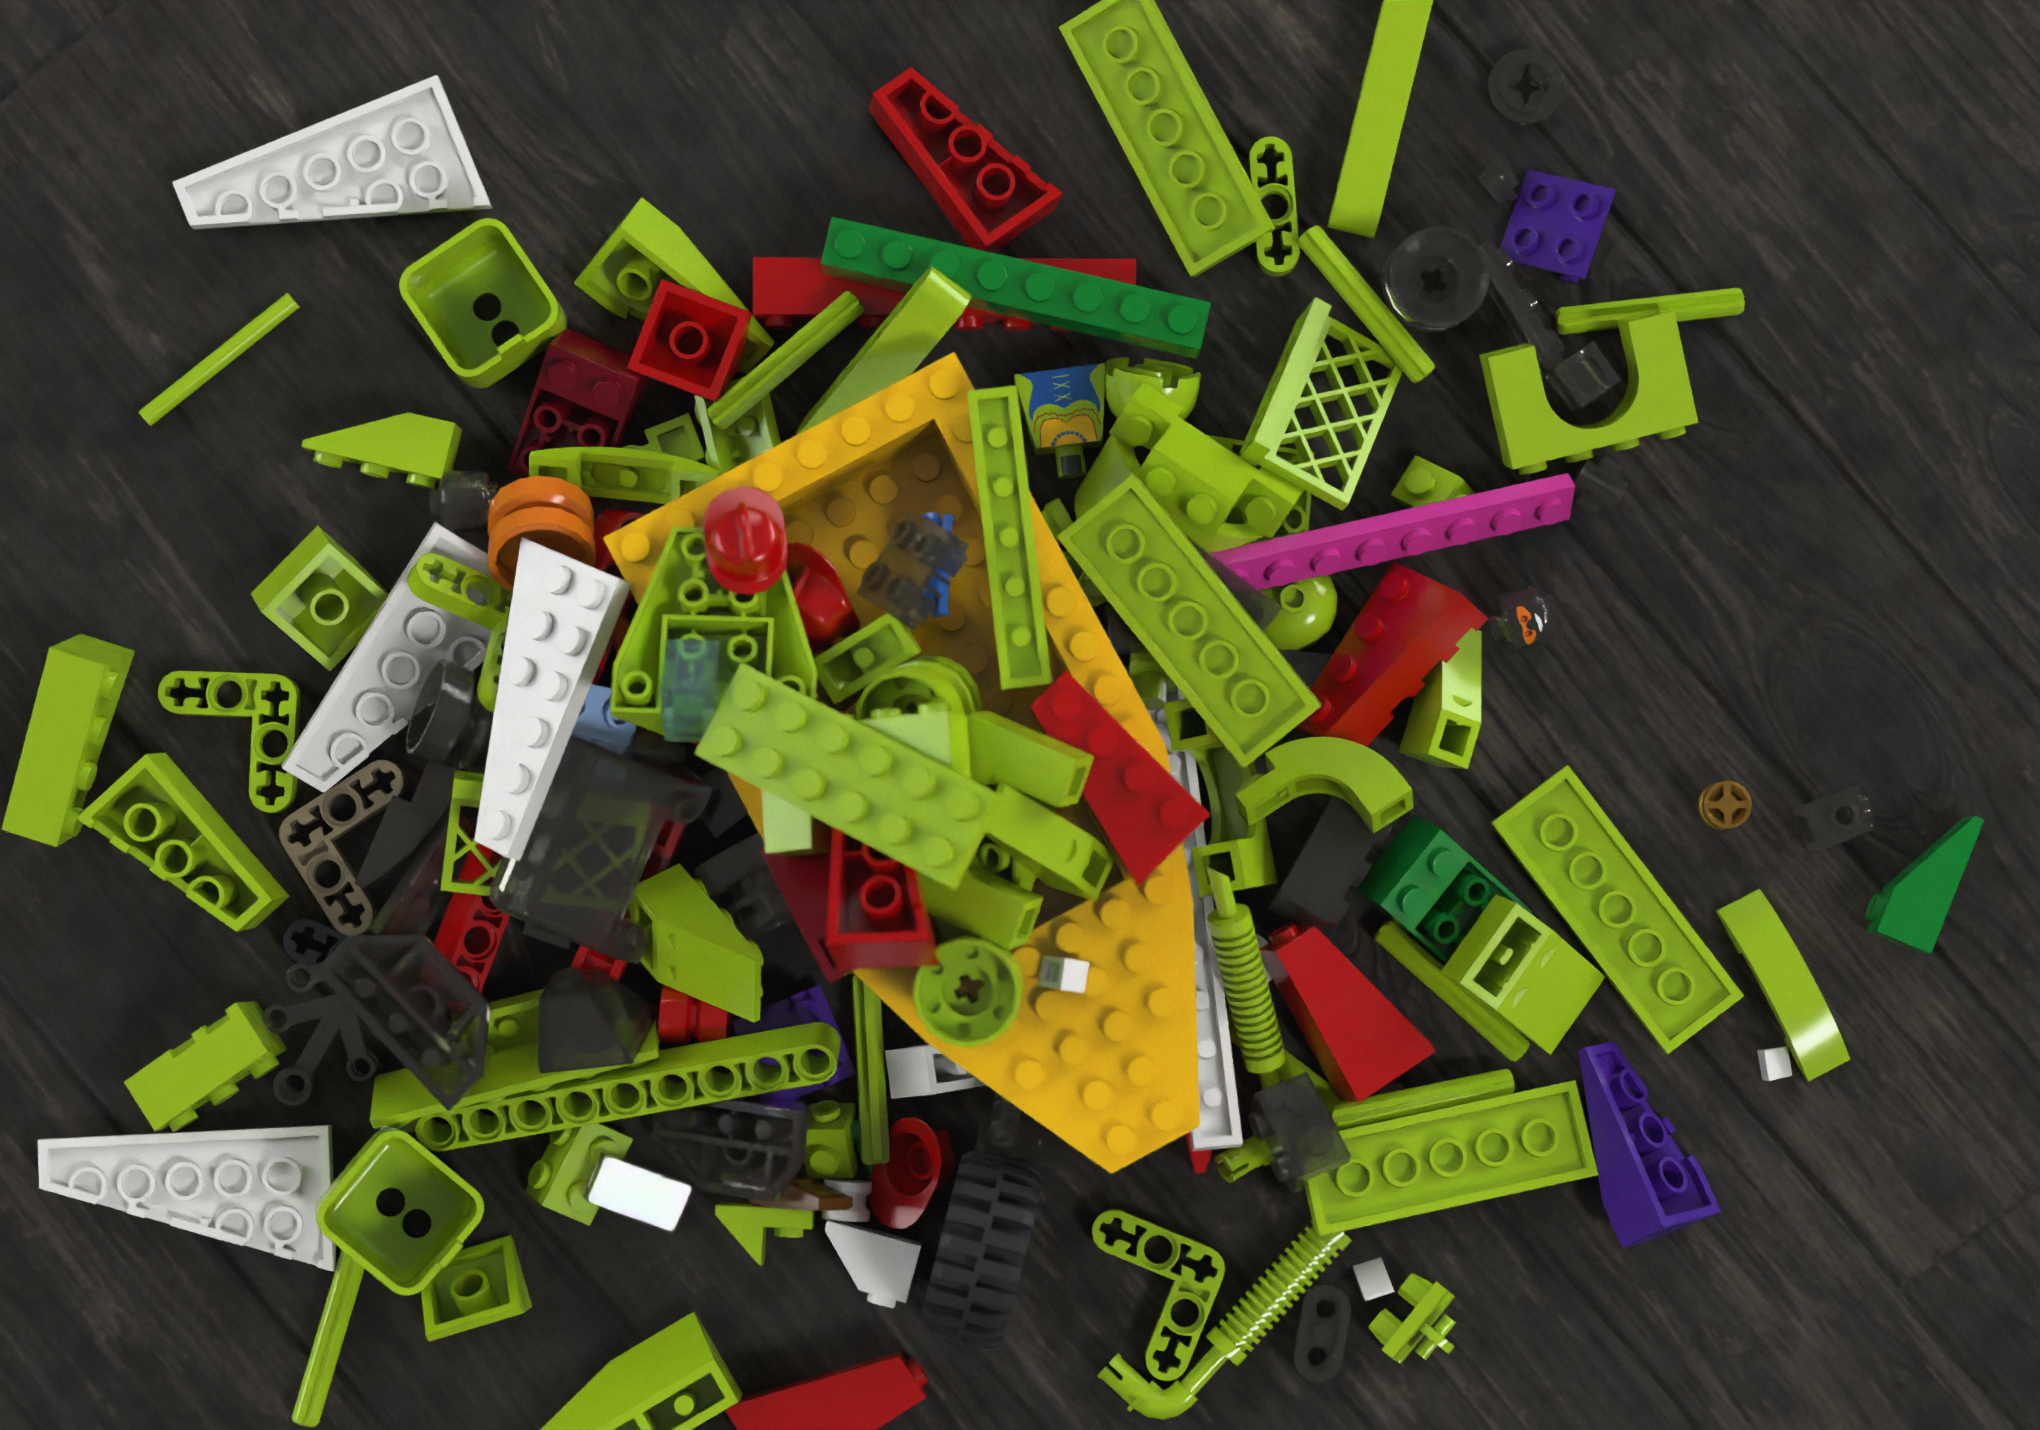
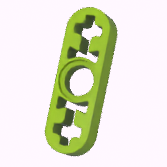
M1269 136L1261 138L1251 148L1248 158L1249 180L1260 200L1267 195L1276 194L1281 196L1287 203L1286 214L1279 219H1271L1276 230L1289 226L1290 232L1281 231L1280 245L1282 250H1290L1291 255L1284 257L1282 265H1275L1273 257H1265L1264 252L1270 251L1273 244L1272 232L1254 242L1255 257L1259 268L1267 275L1279 277L1288 274L1294 269L1299 258L1300 247L1297 242L1299 235L1292 153L1285 141ZM1265 149H1273L1275 157H1282L1283 161L1278 162L1275 168V182L1285 179L1286 186L1271 183L1260 188L1258 187V181L1266 183L1268 178L1266 164L1257 162V159L1263 157Z

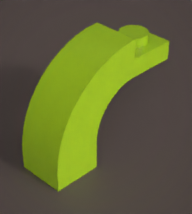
M1334 737L1302 738L1269 750L1265 753L1268 773L1265 775L1259 773L1250 777L1241 785L1239 792L1235 793L1238 813L1249 827L1294 798L1312 793L1333 795L1347 802L1355 809L1373 834L1414 808L1412 788L1388 760L1362 744Z

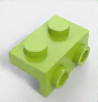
M744 377L731 381L723 395ZM769 393L725 430L719 429L706 413L707 408L714 402L695 395L696 403L694 410L696 418L702 426L707 447L705 451L706 462L708 466L719 470L720 475L781 444Z
M603 1123L550 1132V1143L542 1159L533 1165L529 1173L526 1193L541 1206L590 1226L633 1138Z

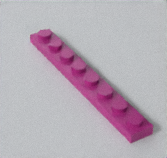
M1568 473L1208 553L1205 556V561L1234 596H1239L1247 592L1283 586L1300 580L1327 576L1344 570L1375 565L1384 561L1420 555L1428 551L1464 545L1472 541L1508 535L1525 529L1569 520L1575 485Z

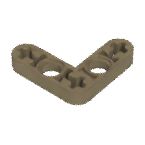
M377 760L368 764L290 814L283 820L279 829V838L282 846L336 930L347 936H360L368 933L374 927L377 920V909L335 840L398 801L404 795L407 788L405 771L398 764L388 760ZM378 770L385 774L394 773L396 778L390 783L393 791L389 794L383 790L373 792L367 797L374 804L367 808L364 796L354 788V785L360 782L362 789H368L378 781L375 775ZM341 794L350 795L356 803L354 816L345 822L336 820L331 813L332 801ZM319 808L323 820L333 828V831L327 834L326 828L320 826L309 834L311 843L308 846L303 842L294 843L291 838L297 833L294 825L299 822L302 825L309 826L318 821L320 818L313 811ZM326 860L336 862L341 870L339 882L331 888L322 887L315 877L318 865ZM350 884L354 892L346 893L345 896L353 906L363 905L365 908V912L360 915L362 924L359 927L355 923L345 924L342 917L348 912L341 900L336 899L332 905L328 900L329 896L342 893Z

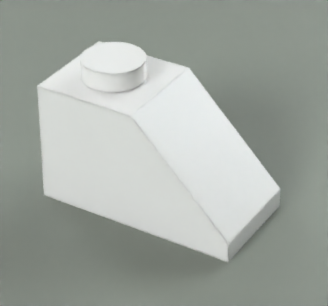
M929 1044L885 1051L891 1099L932 1095L986 1085Z
M827 1220L825 1232L858 1290L868 1293L867 1301L890 1308H895L896 1301L906 1303L922 1242L846 1221Z

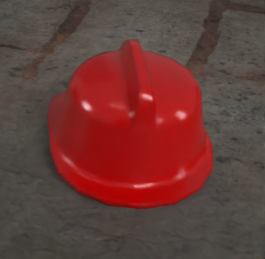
M751 487L733 488L715 497L705 511L703 523L707 563L711 575L723 588L735 594L753 595L768 590L780 580L787 565L788 552L784 518L779 504L770 494Z
M801 542L788 543L786 572L811 653L815 654L821 648L830 645L838 637L848 638L860 630V620L850 604L838 573L827 558L810 545Z
M916 1117L902 1118L893 1124L889 1132L890 1160L885 1164L874 1165L869 1180L872 1182V1192L868 1195L874 1215L882 1224L892 1229H902L918 1222L926 1211L934 1192L949 1182L954 1173L955 1166L954 1152L950 1145V1133L945 1130L931 1129L926 1122Z

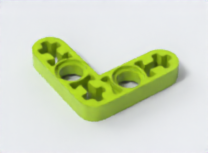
M435 553L425 554L418 559L407 576V583L411 592L424 602L492 630L477 687V695L480 703L487 710L494 713L498 691L497 683L499 682L503 659L501 644H505L513 592L506 590L491 576ZM430 574L434 575V582L430 580ZM454 584H457L458 586L455 588L454 592L451 591ZM466 589H475L482 593L487 601V605H478L472 602L466 594ZM499 603H501V606L497 611L495 608Z
M175 671L166 675L159 684L158 698L162 706L168 711L190 716L252 718L249 774L250 800L256 808L268 813H282L289 809L296 798L297 777L289 772L276 771V785L283 787L285 792L284 796L276 797L274 805H270L269 798L261 796L262 787L270 786L271 771L261 772V764L263 762L274 766L282 765L299 738L301 693L297 684L290 678L278 674ZM180 680H185L186 687L194 690H205L203 681L209 680L206 689L208 708H202L205 699L196 697L185 698L183 706H179V700L172 698L170 695L171 689L179 688ZM228 681L238 683L242 689L241 701L233 708H224L217 699L218 689ZM277 683H280L281 690L289 692L288 701H281L279 705V716L283 718L289 717V725L277 722L263 724L264 715L274 717L275 706L274 703L266 700V693L273 692ZM279 730L287 737V750L283 755L271 758L263 750V739L269 732Z
M1115 1208L1106 1209L1096 1216L1092 1224L1091 1231L1096 1245L1111 1255L1173 1280L1147 1344L1144 1357L1147 1369L1154 1377L1164 1381L1176 1380L1183 1375L1189 1365L1225 1272L1224 1260L1218 1251L1211 1246L1123 1210ZM1114 1217L1122 1220L1121 1228L1135 1235L1136 1225L1146 1228L1137 1240L1136 1254L1132 1255L1125 1252L1131 1243L1124 1239L1116 1238L1113 1244L1106 1243V1234L1100 1230L1101 1224L1103 1222L1111 1224ZM1152 1236H1164L1171 1242L1172 1252L1166 1261L1154 1263L1145 1256V1243ZM1183 1243L1190 1246L1185 1255L1194 1260L1200 1261L1204 1254L1210 1255V1264L1216 1268L1215 1274L1213 1276L1205 1275L1202 1281L1194 1279L1195 1270L1182 1263L1180 1273L1171 1271V1268L1179 1259L1180 1245ZM1189 1299L1198 1306V1318L1190 1326H1179L1171 1318V1308L1178 1300ZM1164 1326H1167L1178 1335L1191 1336L1187 1345L1178 1339L1174 1355L1180 1359V1362L1177 1366L1169 1364L1166 1371L1158 1369L1159 1361L1153 1357L1156 1350L1164 1351L1169 1343L1170 1336L1161 1335Z

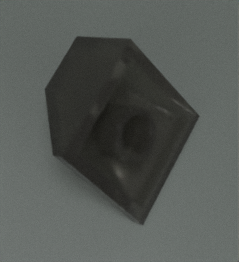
M567 968L553 974L539 998L538 1066L540 1072L551 1073L633 1064L658 1015L656 1006L599 969L580 971L578 968Z

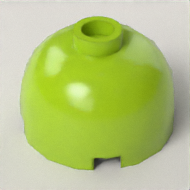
M1129 357L1113 358L1106 362L1104 397L1108 408L1117 418L1142 382H1145L1183 407L1179 415L1183 420L1188 417L1195 407L1199 393L1201 373L1192 374L1193 368L1173 362L1144 358L1143 364H1136L1135 367H1128Z
M1328 575L1243 593V608L1278 651H1299L1314 646L1330 631L1337 616L1338 595L1332 579Z

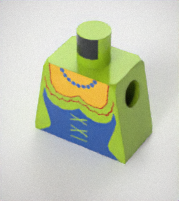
M1105 363L1014 374L1018 400L1035 454L1055 453L1058 478H1074L1086 475L1084 449L1102 446Z

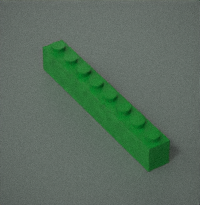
M837 217L831 218L821 260V266L825 275L908 293L922 274L930 266H933L971 294V299L966 307L1198 359L1211 305V302Z

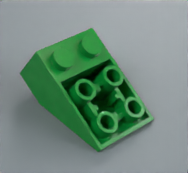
M1416 815L1412 816L1355 888L1360 895L1384 916L1394 921L1409 936L1445 965L1495 894L1518 903L1529 913L1533 912L1445 832Z

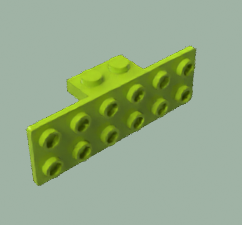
M545 988L455 1011V1022L465 1053L377 1075L374 1080L370 1121L374 1129L385 1126L399 1128L409 1124L416 1118L432 1114L447 1116L464 1106L480 1102L494 1104L512 1094L528 1090L531 1092H542L552 1088L556 1083L576 1078L578 1080H590L600 1076L604 1071L620 1067L638 1068L644 1066L652 1059L659 1057L658 1016L655 1007H648L562 1029L550 989Z

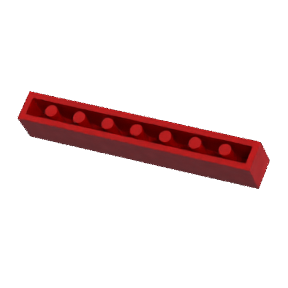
M753 257V316L758 323H764V329L790 330L792 329V323H809L845 291H850L864 307V312L852 323H859V329L876 331L907 294L825 275L821 266L822 258ZM1018 258L1136 285V259ZM966 307L954 323V329L959 331H979L983 329V324H1002V330L1027 331L1030 330V324L1041 323ZM1049 325V329L1052 331H1072Z

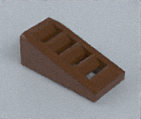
M753 1166L750 1170L749 1203L753 1204V1206L815 1211L849 1210V1207H853V1197L786 1166Z

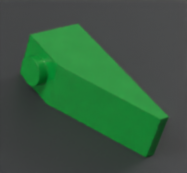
M1977 816L1962 818L1883 888L1881 894L1876 892L1866 910L1865 919L1870 921L1866 932L1918 954H1931L1984 819Z

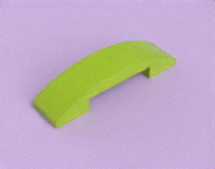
M566 447L531 451L529 454V477L546 476L560 478L577 485L587 496L668 504L720 476L719 470L697 461L638 449Z
M1757 889L1716 910L1737 952L1743 954L1786 1035L1784 1041L1805 1080L1809 1082L1851 1060L1834 1018L1810 970L1763 892Z

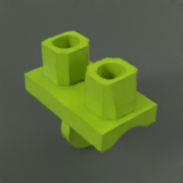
M1412 1273L1397 1292L1415 1307L1406 1320L1401 1322L1384 1308L1369 1325V1329L1384 1345L1381 1350L1399 1364H1402L1424 1335H1426L1425 1339L1415 1352L1425 1360H1427L1437 1346L1448 1354L1455 1347L1444 1338L1455 1325V1321L1444 1314L1433 1328L1431 1327L1455 1296L1437 1281L1433 1285L1428 1280Z

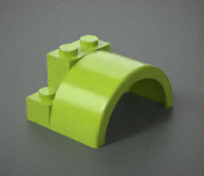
M1142 382L1109 432L1111 434L1077 489L1074 500L1076 518H1080L1130 475L1136 474L1204 559L1208 553L1271 540L1304 489L1262 466L1258 470L1181 419L1179 415L1183 407L1145 382ZM1138 446L1151 450L1142 466H1140L1134 452V448ZM1235 505L1247 518L1246 524L1224 523Z

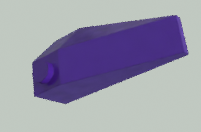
M1615 1041L1579 1050L1602 1202L1610 1219L1611 1228L1617 1235L1621 1247L1626 1248L1652 1241L1721 1213L1702 1167L1693 1154L1685 1157L1671 1138L1670 1134L1675 1131V1128L1667 1117L1659 1119L1646 1101V1086Z

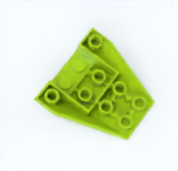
M673 527L613 664L611 716L666 736L703 737L741 663L816 701L817 669L786 569L780 580L766 591L753 595L735 594L723 588L711 575L707 563L704 528Z

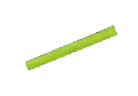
M287 292L138 411L140 415L152 426L300 308L299 305Z

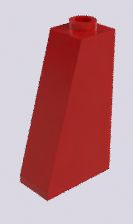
M1294 922L1285 924L1274 930L1268 936L1271 942L1259 949L1264 964L1339 1100L1359 1103L1435 1052L1432 1044L1315 926L1295 925Z
M899 1351L742 1397L739 1402L725 1411L737 1430H877L925 1399L927 1391L923 1385L928 1383L929 1379L915 1357L907 1361L903 1353Z

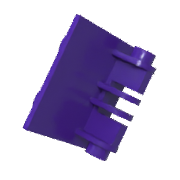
M1527 170L1497 258L1560 273L1559 278L1561 280L1577 284L1579 278L1585 279L1616 190Z
M820 984L760 1009V1020L755 1023L742 1017L731 1022L737 1036L812 1022L829 1024L837 1030L840 1036L841 1046L834 1075L829 1080L819 1084L761 1094L768 1111L857 1074ZM820 1049L807 1050V1052L816 1057L827 1055ZM770 1057L760 1059L768 1065L779 1064L776 1059Z

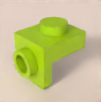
M1415 455L1391 496L1398 503L1408 508H1414L1475 493L1460 476Z
M825 1100L809 1105L797 1129L808 1177L812 1179L854 1178L859 1168L850 1128L857 1114L854 1103H838L834 1100Z

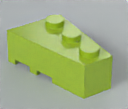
M257 1001L234 1003L225 1010L226 1016L208 1028L206 1025L200 1027L191 1034V1039L174 1050H168L124 1081V1084L154 1131L167 1129L168 1127L171 1128L173 1133L179 1131L198 1118L195 1110L211 1100L214 1106L224 1102L239 1091L235 1083L249 1074H252L254 1079H258L280 1064L276 1057L288 1049Z

